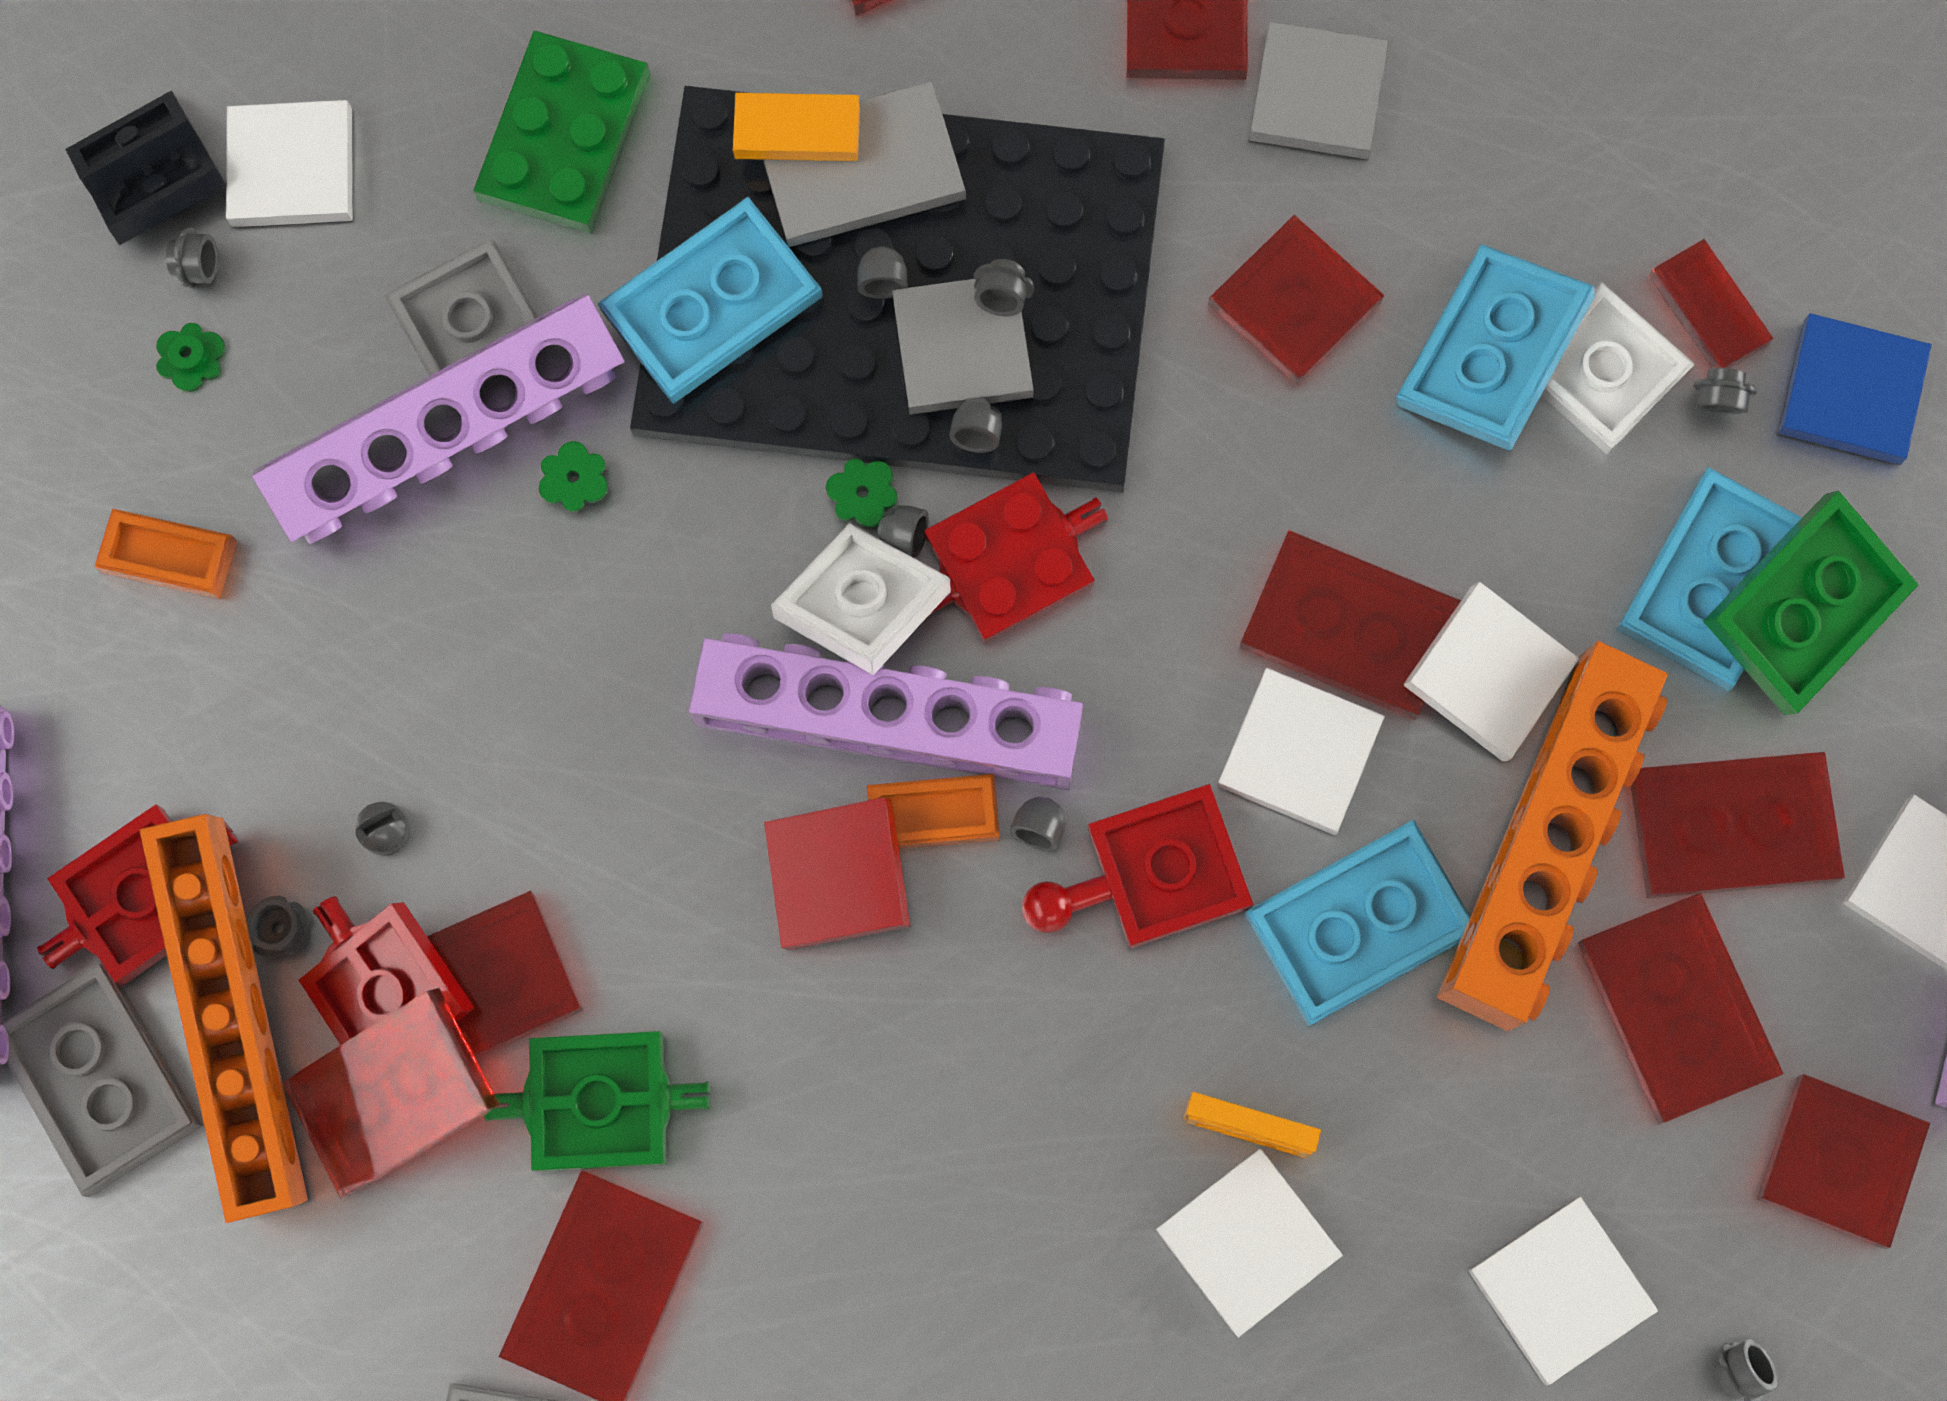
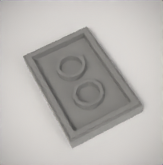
M932 81L860 100L858 161L763 160L788 247L966 199V190Z
M101 961L1 1022V1025L6 1028L9 1038V1056L6 1063L82 1196L91 1197L203 1126L122 985L113 981Z

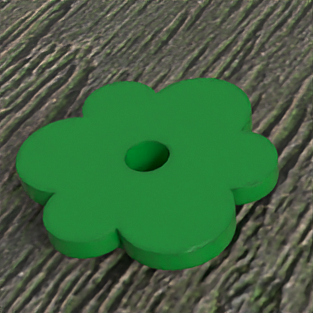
M187 323L180 332L167 331L158 338L156 349L162 358L157 362L156 370L161 377L165 379L172 378L173 384L180 391L193 392L201 386L203 378L212 380L220 374L221 366L217 360L224 354L225 343L217 333L203 332L198 324ZM191 352L190 356L185 357L187 353Z
M577 441L563 444L558 451V456L549 455L541 462V470L545 475L539 483V493L542 499L550 504L562 503L569 512L580 511L584 507L585 501L589 503L601 501L608 492L607 481L601 475L606 468L603 457L599 454H589L586 447ZM572 477H579L576 482H570Z
M851 459L845 464L844 472L833 474L826 483V493L836 503V516L842 521H851L855 518L857 523L865 528L878 526L884 516V509L892 508L898 500L896 490L890 486L893 481L892 470L886 463L881 461H874L865 465L860 459ZM867 491L868 495L866 497H859L858 493Z

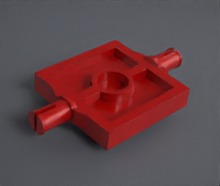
M1033 472L924 530V537L939 563V571L950 578L951 592L931 614L954 603L957 608L970 618L984 644L1092 586L1095 580L1079 553L1076 536L1102 522L1108 521L1105 509L1100 510L1102 504L1099 499L1094 497L1091 501L1064 515L1062 510L1050 501L1036 474Z
M155 804L47 878L64 904L66 920L69 924V927L44 944L37 946L38 953L44 956L42 959L51 969L57 968L60 963L82 948H86L98 956L113 981L124 986L167 956L139 830L172 822L162 807ZM224 821L229 845L231 847L232 845L239 843V840L237 836L232 833L233 830L230 828V826Z
M337 896L330 897L321 902L320 906H316L313 909V914L317 916L333 942L328 947L321 962L298 980L368 1087L381 1084L403 1065L414 1063L431 1088L432 1094L442 1091L449 1086V1083H453L457 1077L452 1073L436 1049V1046L442 1040L445 1032L471 1012L474 1006L404 902L391 903L368 923L358 926L353 924L339 903Z

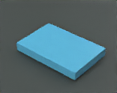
M747 197L601 300L598 306L606 319L674 404L823 297V293L818 283L750 198Z
M1481 244L1396 396L1398 406L1511 451L1595 297L1594 286Z
M1708 467L1698 481L1616 630L1723 689L1730 691L1735 686L1744 668L1707 627L1703 620L1802 517Z
M1414 820L1250 908L1244 914L1308 1027L1459 945L1470 918L1469 912Z

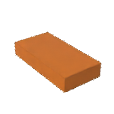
M112 508L94 567L100 573L220 599L237 540L230 534Z
M994 774L867 785L868 800L883 797L892 800L899 849L1000 841Z

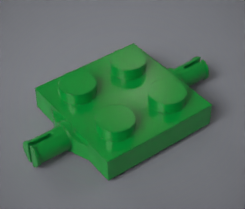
M660 1031L529 1038L530 1071L523 1092L485 1093L483 1104L487 1106L510 1105L509 1107L483 1108L486 1122L490 1120L524 1119L531 1137V1171L550 1172L667 1165L666 1128L671 1117V1111L710 1110V1098L708 1096L684 1098L689 1095H709L710 1085L709 1081L704 1083L670 1084L664 1069L663 1033Z

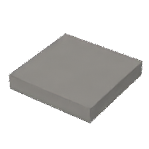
M1269 21L1249 140L1368 160L1372 147L1389 40Z
M493 237L384 295L429 376L538 317ZM548 345V346L544 347V348L541 349L540 351H542V350H544V349L550 347L551 345ZM492 375V376L488 377L486 380H488V379H490V378H492V377H494V376H496V375Z
M975 279L892 290L909 414L958 408L968 399L982 398L990 404L1033 398L1034 390L1022 311L1013 316H997L981 309L974 299Z

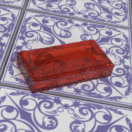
M1705 239L1656 266L1648 277L1711 368L1730 369L1769 346L1774 339Z

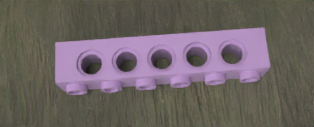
M582 293L256 468L253 471L252 478L290 542L305 536L308 543L312 544L341 528L342 524L338 517L348 511L361 506L364 513L367 514L395 499L398 495L393 487L409 478L416 476L419 483L422 484L453 467L449 457L470 445L475 454H478L500 443L508 437L504 427L526 416L529 423L533 424L552 415L563 407L559 397L579 386L586 395L609 384L617 378L613 368L625 361L590 296ZM548 345L564 347L570 358L567 371L556 379H547L540 376L535 366L539 351ZM492 375H505L512 379L515 385L513 400L503 408L488 407L480 398L482 383ZM437 405H449L460 414L461 422L458 430L446 438H438L431 435L424 427V419L427 412ZM381 435H393L399 438L406 448L403 460L398 465L389 468L375 464L368 454L369 446L375 438ZM326 465H335L345 470L350 478V485L347 491L338 497H326L320 494L315 489L312 480L319 468Z
M732 633L723 634L721 641L707 638L703 640L689 708V714L696 726L977 775L994 774V778L1064 790L1070 789L1084 703L1072 701V694L1067 691L1049 687H1037L1034 690V694L1010 691L1009 683L984 676L972 677L971 684L946 680L947 674L944 671L927 666H910L909 672L905 673L883 669V664L872 675L847 660L846 662L821 658L822 652L809 646L787 644L784 646L783 651L759 648L760 642L758 640ZM763 674L777 677L780 680V687L772 697L757 700L747 694L748 685L755 677ZM832 685L843 692L841 702L835 708L827 711L813 708L809 704L812 692L820 686ZM884 696H896L907 705L901 717L889 722L875 718L871 714V709L874 703ZM949 706L963 709L969 716L967 725L957 732L950 733L940 730L933 721L941 709ZM1010 717H1019L1027 721L1033 731L1023 742L1008 743L999 737L996 729L1003 720Z

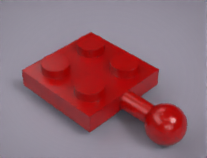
M1207 784L1088 824L1087 829L1103 875L1066 888L1050 881L1037 883L1026 892L1023 898L1022 914L1027 924L1034 930L1041 933H1054L1068 924L1073 912L1112 900L1128 947L1133 949L1249 910L1254 904L1211 785Z

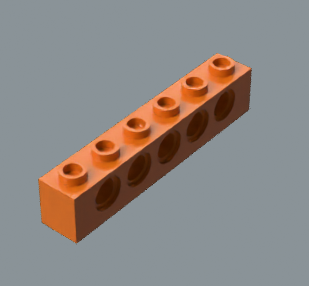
M1600 641L1594 643L1578 657L1579 660L1575 664L1436 997L1505 1031H1510L1525 1024L1527 1019L1531 1021L1536 1020L1547 1001L1550 985L1544 983L1543 980L1552 960L1558 962L1563 957L1571 942L1574 926L1567 924L1575 902L1583 903L1595 883L1598 868L1591 866V862L1598 845L1605 846L1612 838L1619 824L1621 811L1614 808L1622 787L1628 789L1640 772L1645 755L1637 750L1645 730L1648 732L1654 730L1667 705V697L1660 695L1668 673ZM1596 711L1604 712L1613 719L1617 729L1616 737L1609 736L1599 729L1595 721ZM1572 767L1581 768L1590 775L1594 785L1592 794L1585 793L1576 787L1571 776ZM1549 823L1559 825L1567 832L1570 838L1569 852L1559 850L1551 843L1548 837ZM1525 881L1535 882L1542 887L1547 898L1545 910L1536 909L1527 902L1523 892ZM1502 938L1515 942L1521 949L1523 963L1520 969L1511 968L1502 960L1499 953V944Z
M202 814L139 829L225 1223L291 1208L307 1202L308 1197L224 818Z

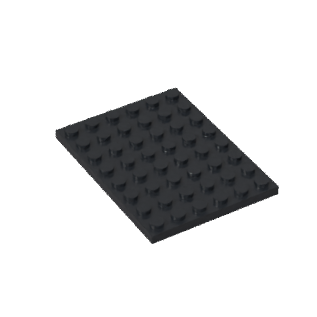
M684 86L657 261L747 197L750 198L787 245L763 160L734 158L735 93L749 92ZM942 114L966 190V199L789 247L821 287L823 297L674 404L640 362L630 425L633 436L844 461L851 459H860L864 463L881 461L888 466L1009 480H1020L1034 472L1040 483L1124 493L1165 138ZM879 246L893 248L903 257L907 268L908 288L974 279V272L978 267L990 264L997 259H1007L1018 263L1024 269L1025 277L1033 281L1034 292L1032 297L1025 298L1022 318L1034 394L1033 398L990 403V406H995L998 409L1002 418L1000 441L995 450L985 453L971 452L958 447L951 441L949 433L957 408L909 414L893 298H870L858 291V264L861 262L863 255L871 248Z

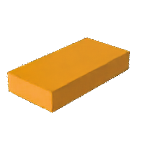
M735 93L734 158L858 161L859 95Z
M1197 1092L1190 1094L1183 1116L1186 1124L1304 1159L1316 1152L1321 1134V1129Z

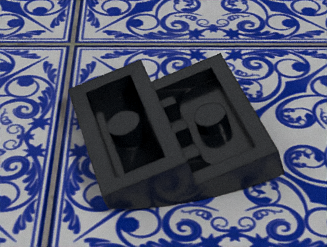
M172 90L65 149L80 180L92 196L108 230L119 246L227 186Z

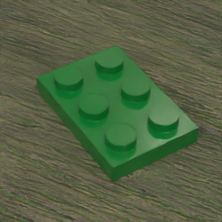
M534 30L473 189L477 201L591 234L650 75L648 64Z
M1838 490L1825 494L1703 622L1784 715L1798 714L1919 584Z

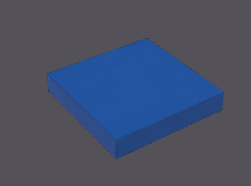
M1809 313L1803 322L1778 434L1901 465L1908 457L1932 344Z

